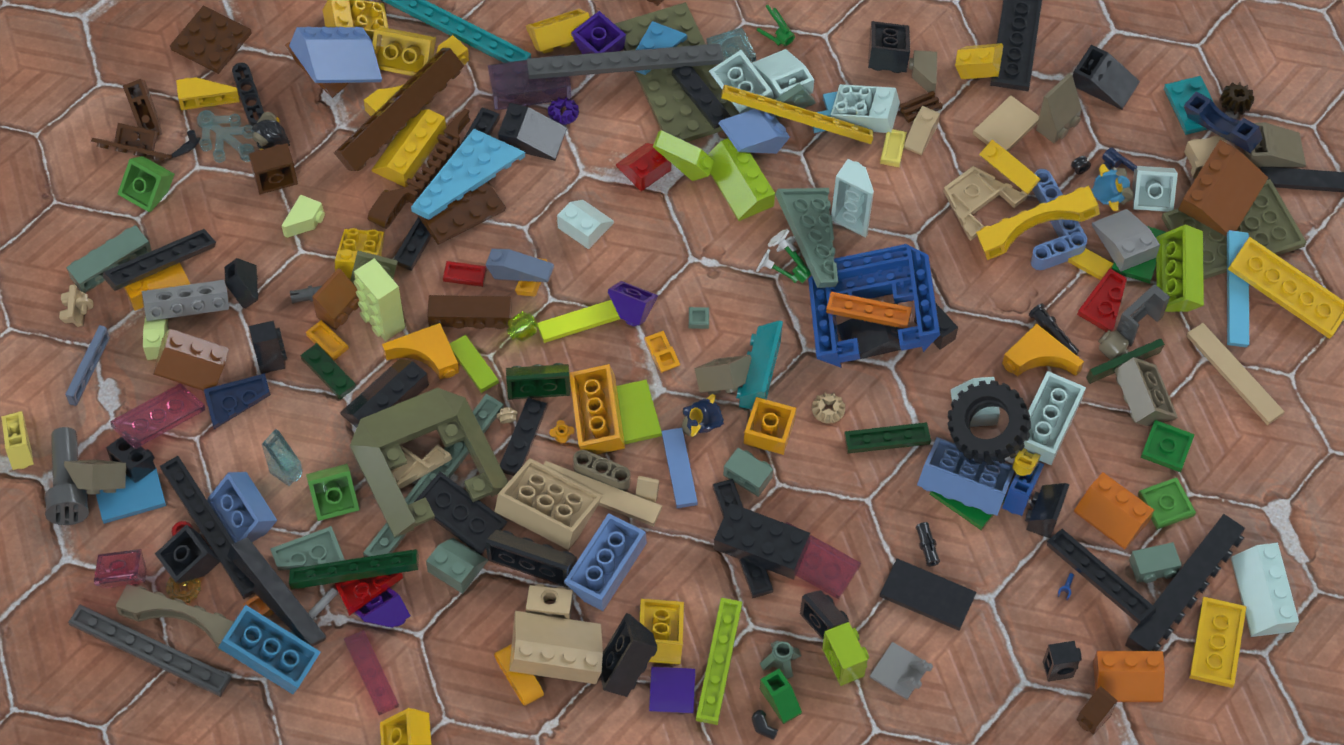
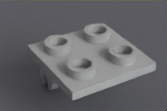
M892 642L871 673L870 678L908 700L914 689L921 687V678L926 671L932 670L933 665Z

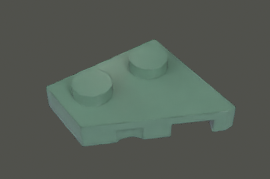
M800 83L774 99L800 108L816 104L813 96Z

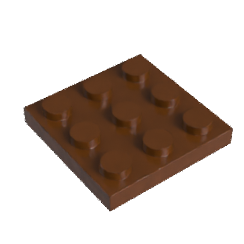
M203 5L171 43L170 48L172 51L219 74L252 32L250 28Z

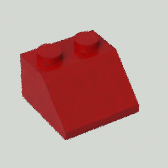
M645 143L616 164V167L641 192L669 173L672 167V163L653 148L654 144Z

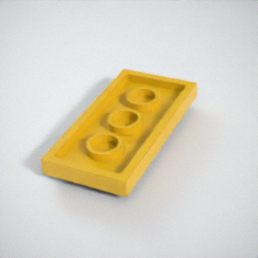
M1208 597L1202 598L1189 675L1190 679L1229 688L1234 687L1246 606Z

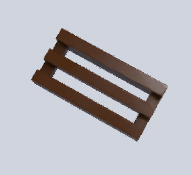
M931 91L900 104L899 110L909 123L914 121L922 106L927 107L934 104L928 108L933 111H939L943 105L941 102L939 103V98L935 97V92Z

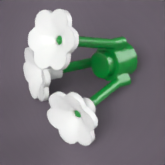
M782 230L770 240L768 246L771 247L779 244L776 249L777 252L787 251L797 264L792 270L794 275L776 266L775 262L769 260L770 249L765 253L756 272H759L765 266L787 276L794 283L798 280L803 283L811 275V272L796 252L797 249L793 245L796 241L795 237L790 236L785 240L789 230Z

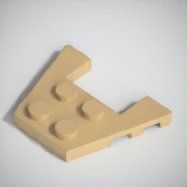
M974 166L945 186L943 191L970 241L977 236L976 232L984 227L973 216L974 213L999 195L1013 208L1025 201L1028 196L1024 191L1019 192L1013 189L1012 185L1008 183L1003 184L995 180L996 177Z
M400 445L407 459V464L393 469L391 472L399 489L449 462L452 456L446 450L436 445L423 459H420Z

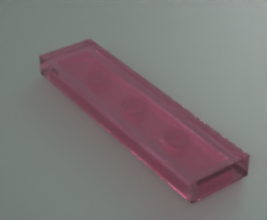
M362 630L344 638V642L378 715L399 707V703L365 631Z

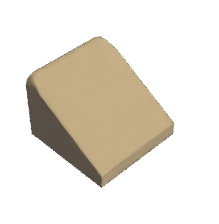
M638 476L636 496L655 503L659 492V480Z

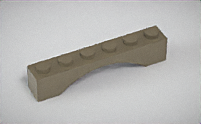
M127 584L116 604L119 615L138 622L165 617L192 623L206 632L217 648L235 622V620L226 619L220 613L215 612L212 614L206 612L200 606L195 605L192 607L186 605L180 599L175 598L172 600L166 598L160 592H149L146 588L137 584L135 586Z

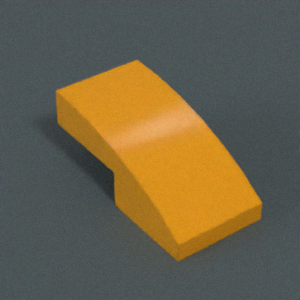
M664 330L644 338L646 346L661 373L680 366L673 347L670 346Z

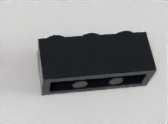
M274 320L249 326L260 373L264 374L285 369L284 361L287 360L280 327L275 328Z

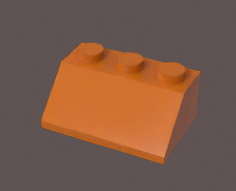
M1102 472L1088 488L1074 509V512L1125 550L1150 522L1154 509Z
M1163 651L1096 652L1093 660L1095 692L1101 686L1117 702H1163L1165 680Z

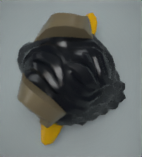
M264 112L258 122L252 127V139L256 142L258 149L264 150L286 143L290 146V140H288L284 128L280 125L279 118L273 113Z

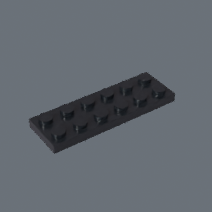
M1003 0L997 44H1003L999 77H991L990 86L1029 92L1042 0Z

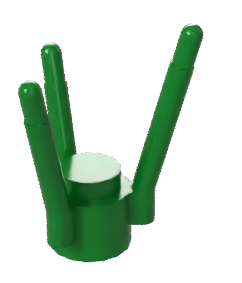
M766 5L767 10L780 28L775 33L776 37L760 28H757V31L774 41L778 46L781 44L788 46L795 39L794 33L789 29L776 8L772 10L769 5Z

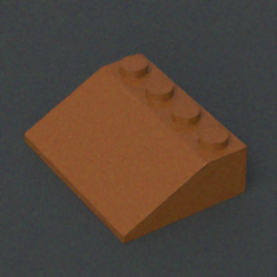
M1219 140L1184 196L1178 210L1227 237L1229 230L1237 231L1268 177L1237 148Z

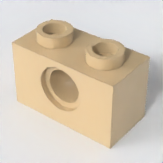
M543 584L530 585L526 613L570 619L573 590H569L566 587L550 588ZM547 600H554V601H555L553 604H546V603H545V601H547Z

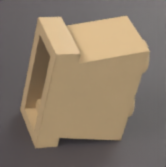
M1212 136L1206 139H1193L1187 142L1184 153L1192 166L1191 174L1193 178L1198 176L1219 140L1227 143L1226 139L1221 136Z

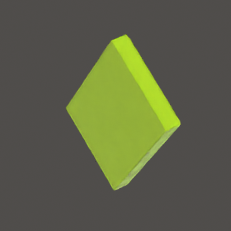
M647 379L617 386L624 443L630 444L661 437L662 432Z

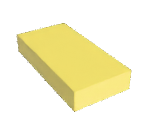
M892 129L891 132L886 133L880 164L900 167L907 132Z

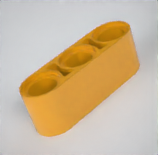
M510 644L495 652L494 656L523 706H526L543 697L544 692L534 675L509 671L512 645Z

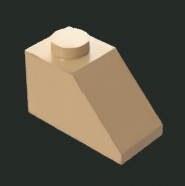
M922 106L914 119L904 148L922 155L938 127L940 113Z

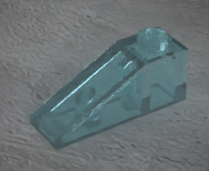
M275 429L262 443L269 472L290 486L293 482L298 481L302 475L301 462L280 431Z

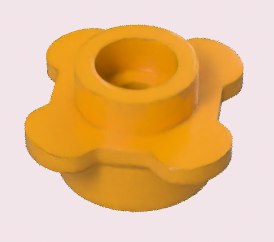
M559 420L554 429H550L549 434L556 441L566 443L575 430L572 426L566 425L565 421Z

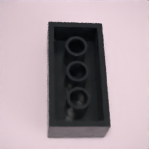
M730 503L714 538V550L793 580L810 544V532Z

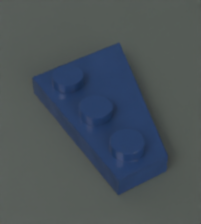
M265 373L204 389L214 429L271 395Z

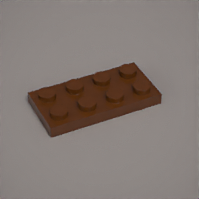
M488 181L474 191L470 190L465 193L462 199L454 200L448 204V208L428 220L420 215L418 216L439 245L504 212L506 206Z

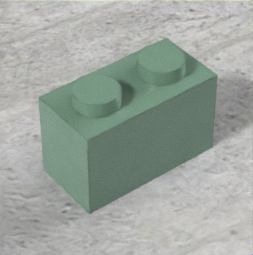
M737 448L724 465L723 476L733 479L736 484L759 497L773 477V468L767 462L756 459L749 451Z
M1174 542L1132 551L1129 559L1137 583H1151L1162 577L1166 579L1173 578L1182 566Z

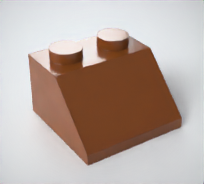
M339 268L312 296L316 317L335 330L347 321L348 316L353 310L355 311L359 308V298L356 295L357 287Z

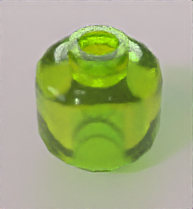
M522 311L508 321L509 328L507 332L513 340L517 339L520 342H524L536 334L538 323L530 312L527 314Z

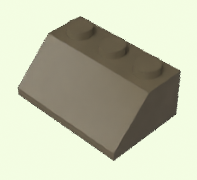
M1133 357L1114 369L1117 376L1116 381L1123 390V398L1129 405L1130 415L1135 423L1151 426L1155 420L1163 423L1178 418L1155 364Z

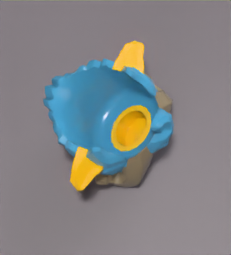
M1102 164L1099 167L1100 175L1095 178L1091 191L1097 200L1103 204L1110 205L1113 211L1118 212L1119 203L1125 205L1126 202L1134 198L1133 191L1129 188L1130 181L1126 177L1127 172L1125 168L1113 167L1112 170H1109L1105 164Z

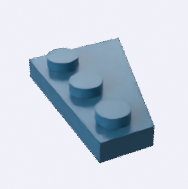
M652 21L636 50L676 47L679 43L687 40V34ZM640 70L636 72L646 75L651 70Z

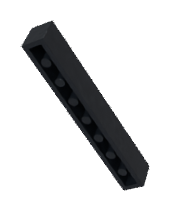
M1223 514L1153 604L1156 607V613L1141 626L1139 624L1129 635L1125 646L1132 651H1159L1162 647L1160 642L1163 638L1168 640L1173 633V625L1175 623L1179 625L1186 616L1184 613L1186 608L1191 609L1197 602L1198 598H1196V595L1199 592L1202 594L1205 592L1210 584L1207 582L1209 578H1215L1221 570L1219 565L1222 561L1227 563L1233 554L1232 548L1234 546L1238 548L1245 537L1242 534L1245 527Z

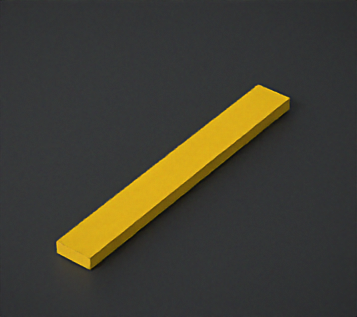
M724 85L722 88V99L872 144L873 130L729 85Z

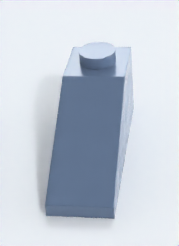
M491 249L486 267L494 279L548 282L554 264L510 249Z

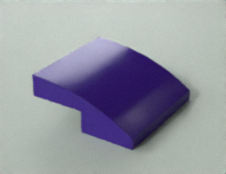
M651 667L649 711L694 713L695 669Z

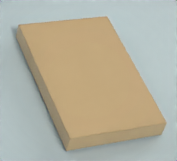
M1009 96L973 130V135L986 145L991 140H994L1006 151H1009L1038 124L1039 116L1013 96Z

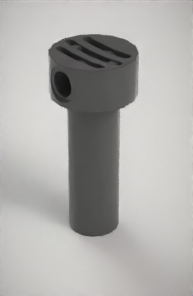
M69 427L57 428L51 434L53 487L46 491L44 496L46 503L45 516L47 520L57 525H74L83 522L89 515L87 490L76 487L64 466V461L78 460L77 432Z

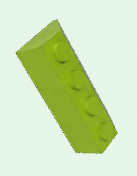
M729 138L720 141L708 153L715 160L710 174L738 221L774 207L775 192L751 153L738 152Z
M1185 224L1157 236L1156 239L1160 244L1156 256L1157 286L1170 296L1165 312H1189L1204 306L1203 231Z

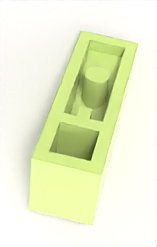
M145 316L143 349L147 360L157 359L162 338L168 331V318L146 321Z

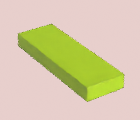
M466 335L450 343L456 359L481 393L499 383L498 378Z

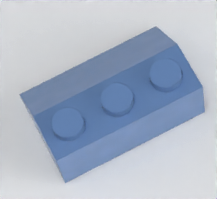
M247 472L227 473L207 498L208 503L234 543L247 537L253 542L266 535L277 522L276 517Z

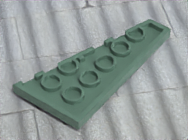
M829 188L778 189L775 195L817 288L835 287L838 283L837 264L834 262L835 248L832 243L834 234L832 216L829 212L831 203L828 201Z

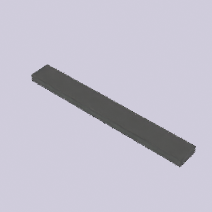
M81 604L68 622L70 626L217 696H222L232 679L231 675Z

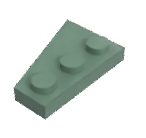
M332 526L270 549L278 570H290L292 568L345 560Z

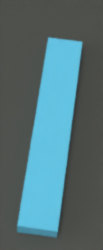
M1229 230L1227 232V345L1248 347L1249 284L1229 271L1228 267L1249 238V233Z

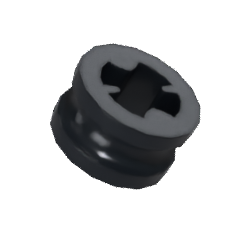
M1083 155L1076 158L1071 163V167L1079 175L1086 172L1091 167V163Z

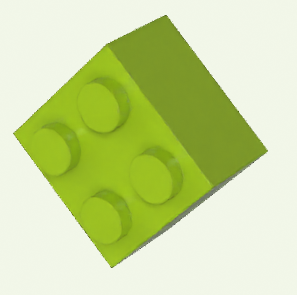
M849 622L825 631L822 650L840 686L864 677L869 659L866 648L861 647L858 641L860 638L857 630L852 628Z

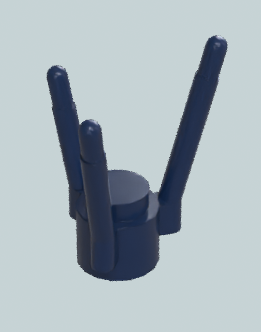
M1113 147L1105 151L1102 159L1105 161L1103 164L1109 170H1112L1111 167L1117 168L1121 163L1132 171L1137 169L1135 164L1119 154Z

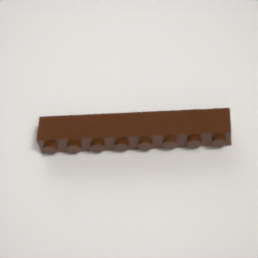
M442 48L334 152L349 171H359L364 168L365 162L369 158L376 156L380 152L379 148L382 145L388 144L397 131H401L407 126L406 122L410 118L416 117L424 105L433 101V96L437 92H441L447 87V82L450 79L456 78L461 73L460 70L464 65L452 49Z

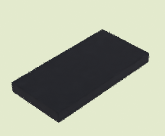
M442 472L435 476L414 501L416 502L426 497L435 515L433 520L480 555L486 550L487 538L495 530L502 531L508 522L481 501L473 502L465 489Z
M897 558L880 593V597L960 631L977 592Z

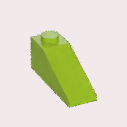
M662 130L658 132L653 148L691 181L709 177L715 160L702 149Z

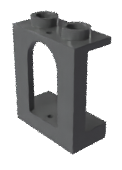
M1155 284L1121 315L1117 331L1129 341L1130 347L1134 343L1140 325L1138 322L1147 314L1156 322L1163 318L1170 296Z

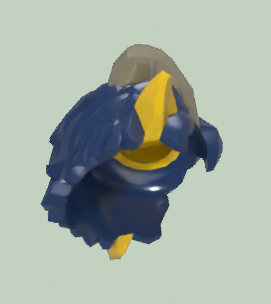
M711 394L708 398L693 402L690 406L683 408L684 419L682 429L685 434L694 437L697 433L710 432L724 425V418L722 417L720 407L714 402L716 395Z

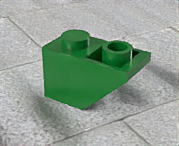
M780 669L760 679V691L783 724L802 714L792 686Z

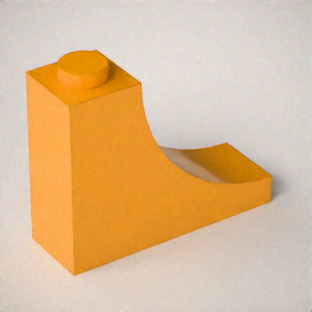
M440 323L382 344L386 361L395 358H410L421 361L432 368L440 380L451 378L459 373L458 362Z
M1036 324L1004 354L1002 365L1008 372L1015 374L1017 377L1029 369L1040 366L1061 368L1077 376L1082 370L1084 361Z

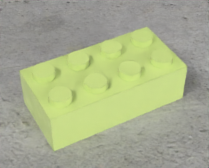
M374 258L354 271V284L357 287L356 295L359 298L360 316L366 323L369 322L372 325V330L376 336H381L384 341H387L405 329L399 286Z

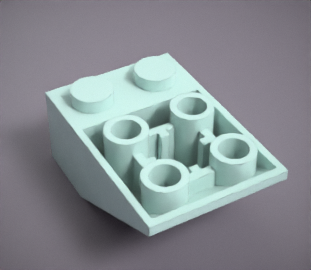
M786 49L752 63L773 91L775 99L799 83L810 94L813 93L814 78L807 67Z
M840 84L831 117L871 129L873 132H891L900 104L897 90L891 87Z

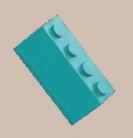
M775 321L758 326L756 334L752 333L750 346H753L752 352H747V355H751V362L746 382L743 384V387H738L736 396L737 399H740L739 407L752 410L756 397L767 400L781 344L783 321Z

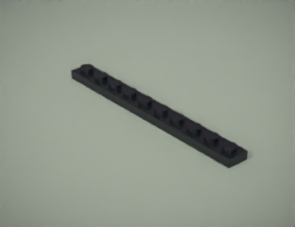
M482 107L461 144L473 129L490 136L500 119V114ZM419 216L393 259L398 261V266L411 271L432 237Z

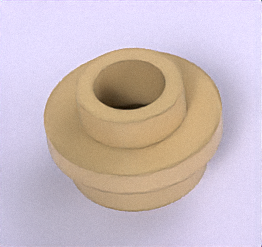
M512 407L503 408L497 414V419H500L502 424L511 423L517 420L516 416L518 413Z

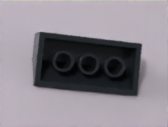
M399 359L346 406L340 414L357 428L360 419L418 396L429 386L428 375L413 361Z
M495 530L486 540L488 561L568 588L564 581L577 562V557L571 552L555 550L548 544H537L530 538H520L506 530Z

